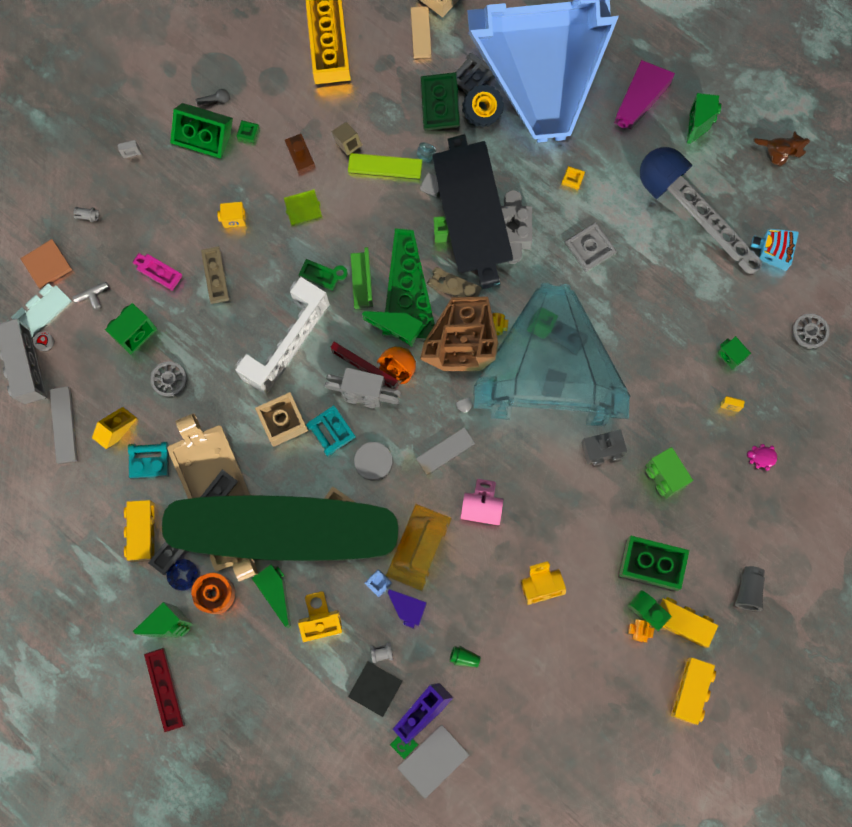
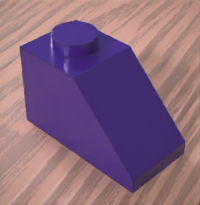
M389 589L388 595L400 620L403 621V625L414 628L415 625L419 626L427 602Z

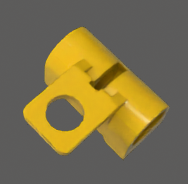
M549 561L530 566V577L521 579L527 605L566 594V587L560 570L550 571Z
M320 591L306 595L305 601L309 617L299 619L298 621L302 641L307 642L342 633L339 611L329 612L324 592ZM315 597L322 600V605L319 608L311 606V600Z

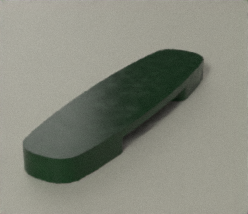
M215 496L176 500L169 504L162 518V535L166 543L173 548L201 554L263 560L342 561L384 557L390 554L397 545L398 522L393 512L387 508L356 502L293 496Z

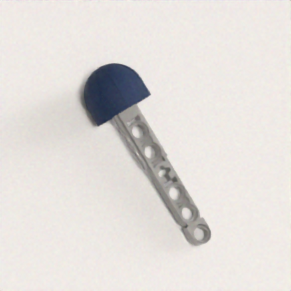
M660 147L649 152L640 166V179L649 193L657 200L668 190L734 260L739 262L738 264L745 272L749 274L757 272L762 267L760 258L753 251L750 252L748 245L682 177L693 166L678 150L670 147ZM684 193H688L692 199L687 200ZM697 206L703 208L704 214L698 212ZM723 233L730 237V241H726L723 238ZM736 247L741 248L743 255L736 252ZM749 260L755 263V268L750 267Z

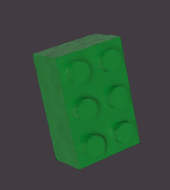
M629 536L625 546L619 577L679 591L682 589L690 550Z

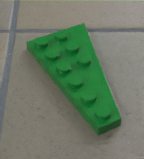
M395 228L385 312L414 314L421 318L423 329L416 340L425 341L435 322L414 230ZM382 331L383 337H393L390 334Z

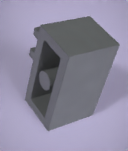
M621 429L584 438L581 442L587 464L593 463V466L605 463L604 460L612 459V461L623 459V455L627 453Z

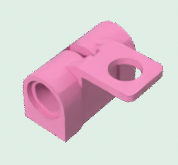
M477 479L475 494L466 492L464 494L461 519L500 525L504 499L494 497L496 482ZM486 484L489 485L490 488H484L481 485Z

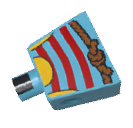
M768 229L763 238L753 236L750 247L760 249L759 258L761 261L787 271L792 265L799 232Z

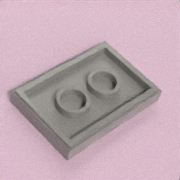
M441 724L397 768L426 799L469 754Z

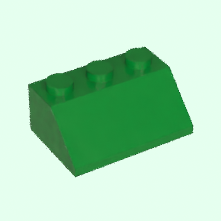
M181 103L173 110L170 143L222 158L231 136L233 118Z
M163 602L133 632L136 635L147 637H182L190 630L189 626L192 622L177 606Z

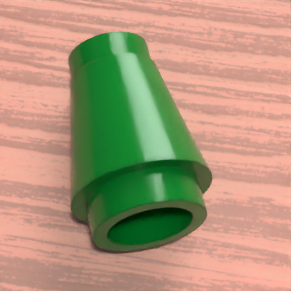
M460 645L459 647L454 646L450 655V662L459 666L477 668L481 656Z

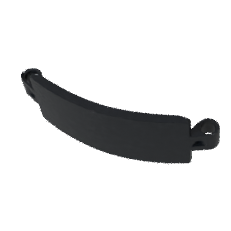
M465 134L447 138L450 150L435 153L432 157L459 273L477 270L482 289L499 286L501 284L496 265L512 261L513 254L486 142L481 141L468 145Z

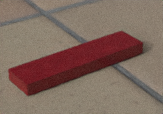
M335 341L330 346L333 354L357 369L384 376L385 386L388 388L397 389L399 386L397 379Z
M165 648L144 654L164 732L184 727L185 723Z

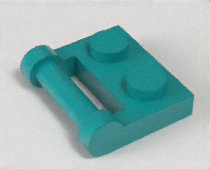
M334 405L306 424L307 428L312 430L325 449L324 453L326 456L332 455L336 450L356 438ZM322 422L335 440V443L331 445L318 427L319 423Z
M168 442L151 445L128 444L129 478L169 477ZM161 452V457L137 458L136 453Z

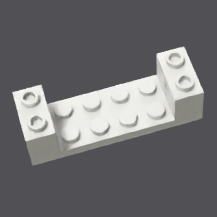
M302 277L298 281H294L290 288L294 303L302 308L298 315L299 319L296 323L291 324L285 339L282 338L279 341L274 355L271 354L267 358V365L264 366L247 354L244 358H240L236 364L235 370L240 378L265 395L268 394L330 305L326 292Z

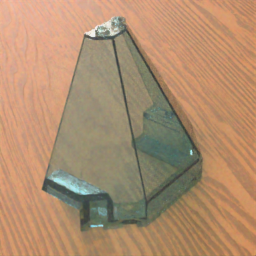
M542 283L541 287L535 290L499 346L496 360L484 369L475 383L473 395H475L474 409L491 410V419L510 420L513 407L589 412L586 417V425L606 426L610 418L629 419V399L631 396L576 293L567 284L552 286L549 283Z

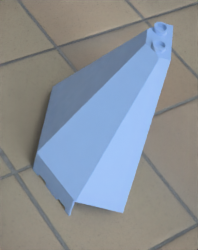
M574 0L572 2L506 8V3L487 5L484 9L467 10L469 36L532 138L537 139V143L548 142V138L555 137V141L566 140V136H571L619 17L611 16L610 0Z

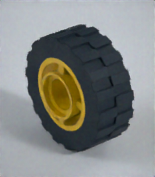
M481 84L473 87L464 97L462 111L470 124L472 123L476 127H488L501 117L500 115L503 113L504 107L503 97L495 87ZM480 102H484L486 104V110H482L480 108Z

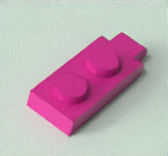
M138 253L132 262L138 266L136 269L171 291H173L182 278L181 273L149 254L143 256Z

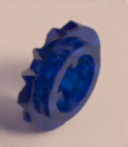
M179 559L167 572V581L172 588L185 591L192 588L199 572L196 565L190 560ZM178 568L183 572L188 571V573L186 574V579L188 581L182 578L178 579V577L180 576V571L178 570Z

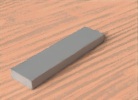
M67 386L50 389L56 463L77 461L71 388Z

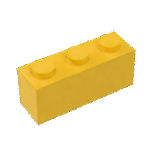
M151 500L127 501V507H124V517L127 519V526L124 527V537L127 538V546H124V556L130 562L150 561L155 555V503Z
M669 597L659 600L658 604L672 616L663 628L703 648L710 646L718 628V625L713 623L714 619L705 615L700 617L695 614L696 611L687 606L682 608L677 605V601Z
M692 657L687 659L671 717L698 725L699 721H703L705 710H703L704 703L708 702L711 691L708 690L710 682L713 683L716 677L715 665Z

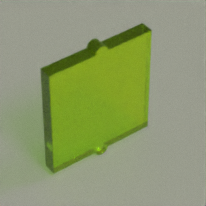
M315 190L284 198L287 208L286 214L289 215L291 226L322 218L319 207L320 202L317 200Z

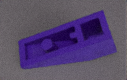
M440 683L429 685L393 728L394 732L405 744H408L442 712L454 697Z

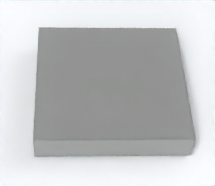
M596 222L565 241V245L585 273L617 252Z

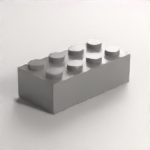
M18 319L0 323V359L4 362L3 373L9 382L7 390L10 397L23 404L46 399L47 396L30 328Z

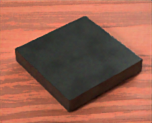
M367 661L348 697L383 717L403 681Z

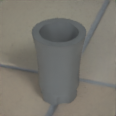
M754 566L745 567L735 603L736 607L750 611H763L764 569Z

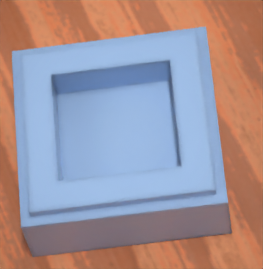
M378 569L365 584L380 597L392 582Z

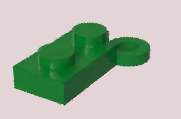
M306 259L300 270L299 278L302 277L309 282L333 291L338 282L337 280H344L348 272L342 265L330 269ZM342 270L344 273L338 276L337 271Z

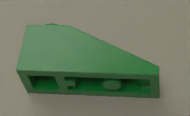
M364 311L362 313L364 321L411 347L423 329L421 318L414 314Z
M270 564L252 577V580L283 625L289 628L291 622L285 581L282 579L285 575L278 566L275 568Z

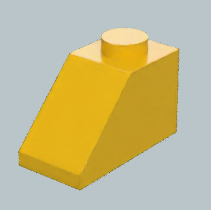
M121 407L97 422L92 439L105 449H108L119 442L134 424L137 417L124 407Z

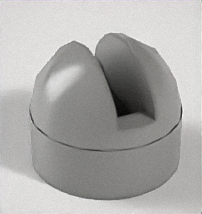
M470 397L456 402L458 410L468 412L471 409L472 402Z

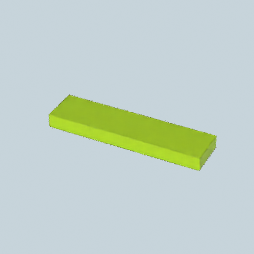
M350 153L348 172L420 179L422 159Z

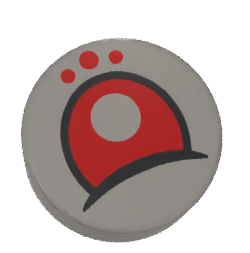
M42 331L34 336L33 344L40 351H48L52 348L54 339L49 333Z

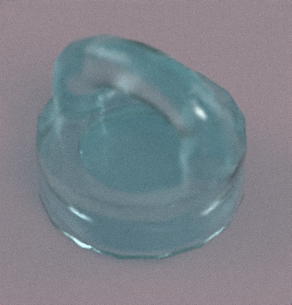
M425 142L420 143L417 149V157L424 162L433 160L432 155L436 153V148Z

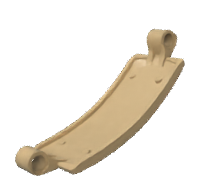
M194 413L176 420L177 428L184 440L169 445L167 449L188 499L201 497L222 469L238 481L228 496L250 495L223 428L218 425L203 432ZM209 555L215 571H221L233 566L234 573L239 582L258 574L254 559Z

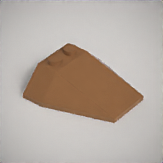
M452 297L424 341L421 360L443 371H482L496 360L499 343L489 298Z

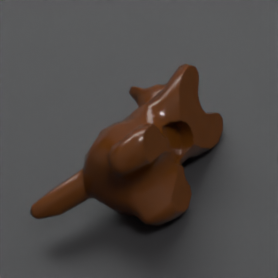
M794 131L792 138H775L773 140L753 139L756 144L768 148L771 162L778 166L784 165L789 156H803L806 153L804 147L810 142L808 138L803 139L797 135L796 131Z

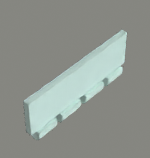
M49 283L46 284L39 291L43 296L41 299L37 295L33 296L25 304L29 308L28 311L22 307L11 317L13 320L18 319L30 328L32 338L72 302L56 285L52 287Z

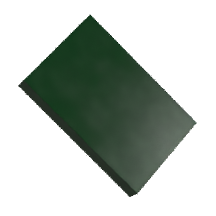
M457 73L421 76L424 130L460 127Z

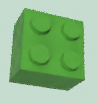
M672 447L653 457L646 464L647 475L650 479L655 480L657 491L661 496L664 495L666 499L684 489L693 481Z

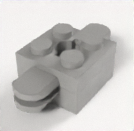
M512 190L505 194L504 206H501L513 254V260L508 263L516 264L522 258V249H531L532 206H522L521 194L518 191Z
M351 368L345 369L344 377L327 375L326 379L330 382H325L324 387L340 391L343 399H346L345 401L348 403L356 404L360 402L364 403V406L368 408L380 407L382 401L399 404V399L396 397H400L401 392L385 387L384 376Z

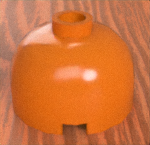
M397 346L388 348L377 360V364L380 363L379 369L401 381L400 384L408 383L416 370V361L407 348Z

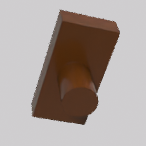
M302 134L285 139L298 174L315 167Z

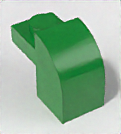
M643 590L627 605L640 619L648 622L657 632L672 617L653 597Z

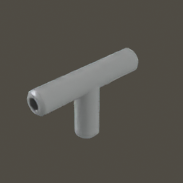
M103 282L74 295L72 299L77 303L89 297L93 308L97 310L101 305L96 294L108 289L109 285L107 282Z

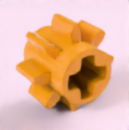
M492 313L496 334L502 335L503 331L508 329L509 320L505 319L504 314Z
M636 619L635 624H630L628 634H633L632 640L647 643L648 638H653L654 628H650L648 622Z

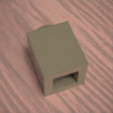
M347 122L331 131L336 144L346 155L362 146L358 133Z

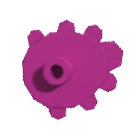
M761 444L759 448L753 446L752 450L747 452V457L751 458L749 462L751 464L755 463L756 468L763 467L767 471L770 470V467L775 465L777 461L775 447H765L764 444Z

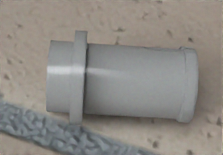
M94 207L91 209L74 208L73 214H77L74 215L75 219H86L94 222L99 218V211Z

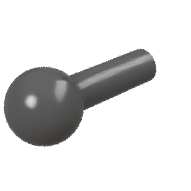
M219 89L215 94L196 98L195 101L197 106L216 101L226 103L229 100V93L225 89Z

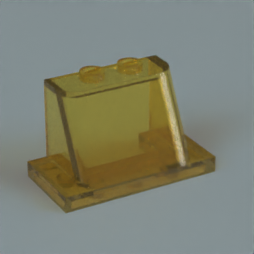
M415 504L386 577L423 591L430 574L428 570L442 536L445 537L452 518Z

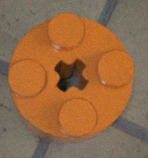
M208 573L196 579L191 589V595L195 606L199 610L209 614H222L233 604L235 588L228 578L218 573ZM215 591L217 595L212 597L210 592Z

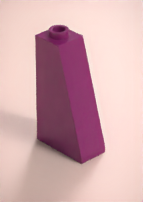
M641 60L614 123L618 124L621 128L631 130L671 85L675 73Z

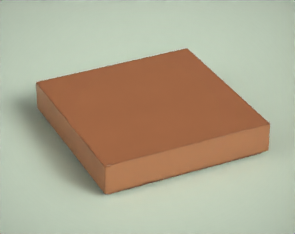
M53 239L20 258L40 289L72 270Z

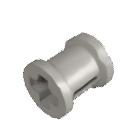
M387 642V645L370 646L373 663L385 659L393 660L390 642Z

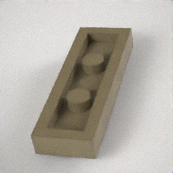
M220 247L201 250L210 303L229 301Z

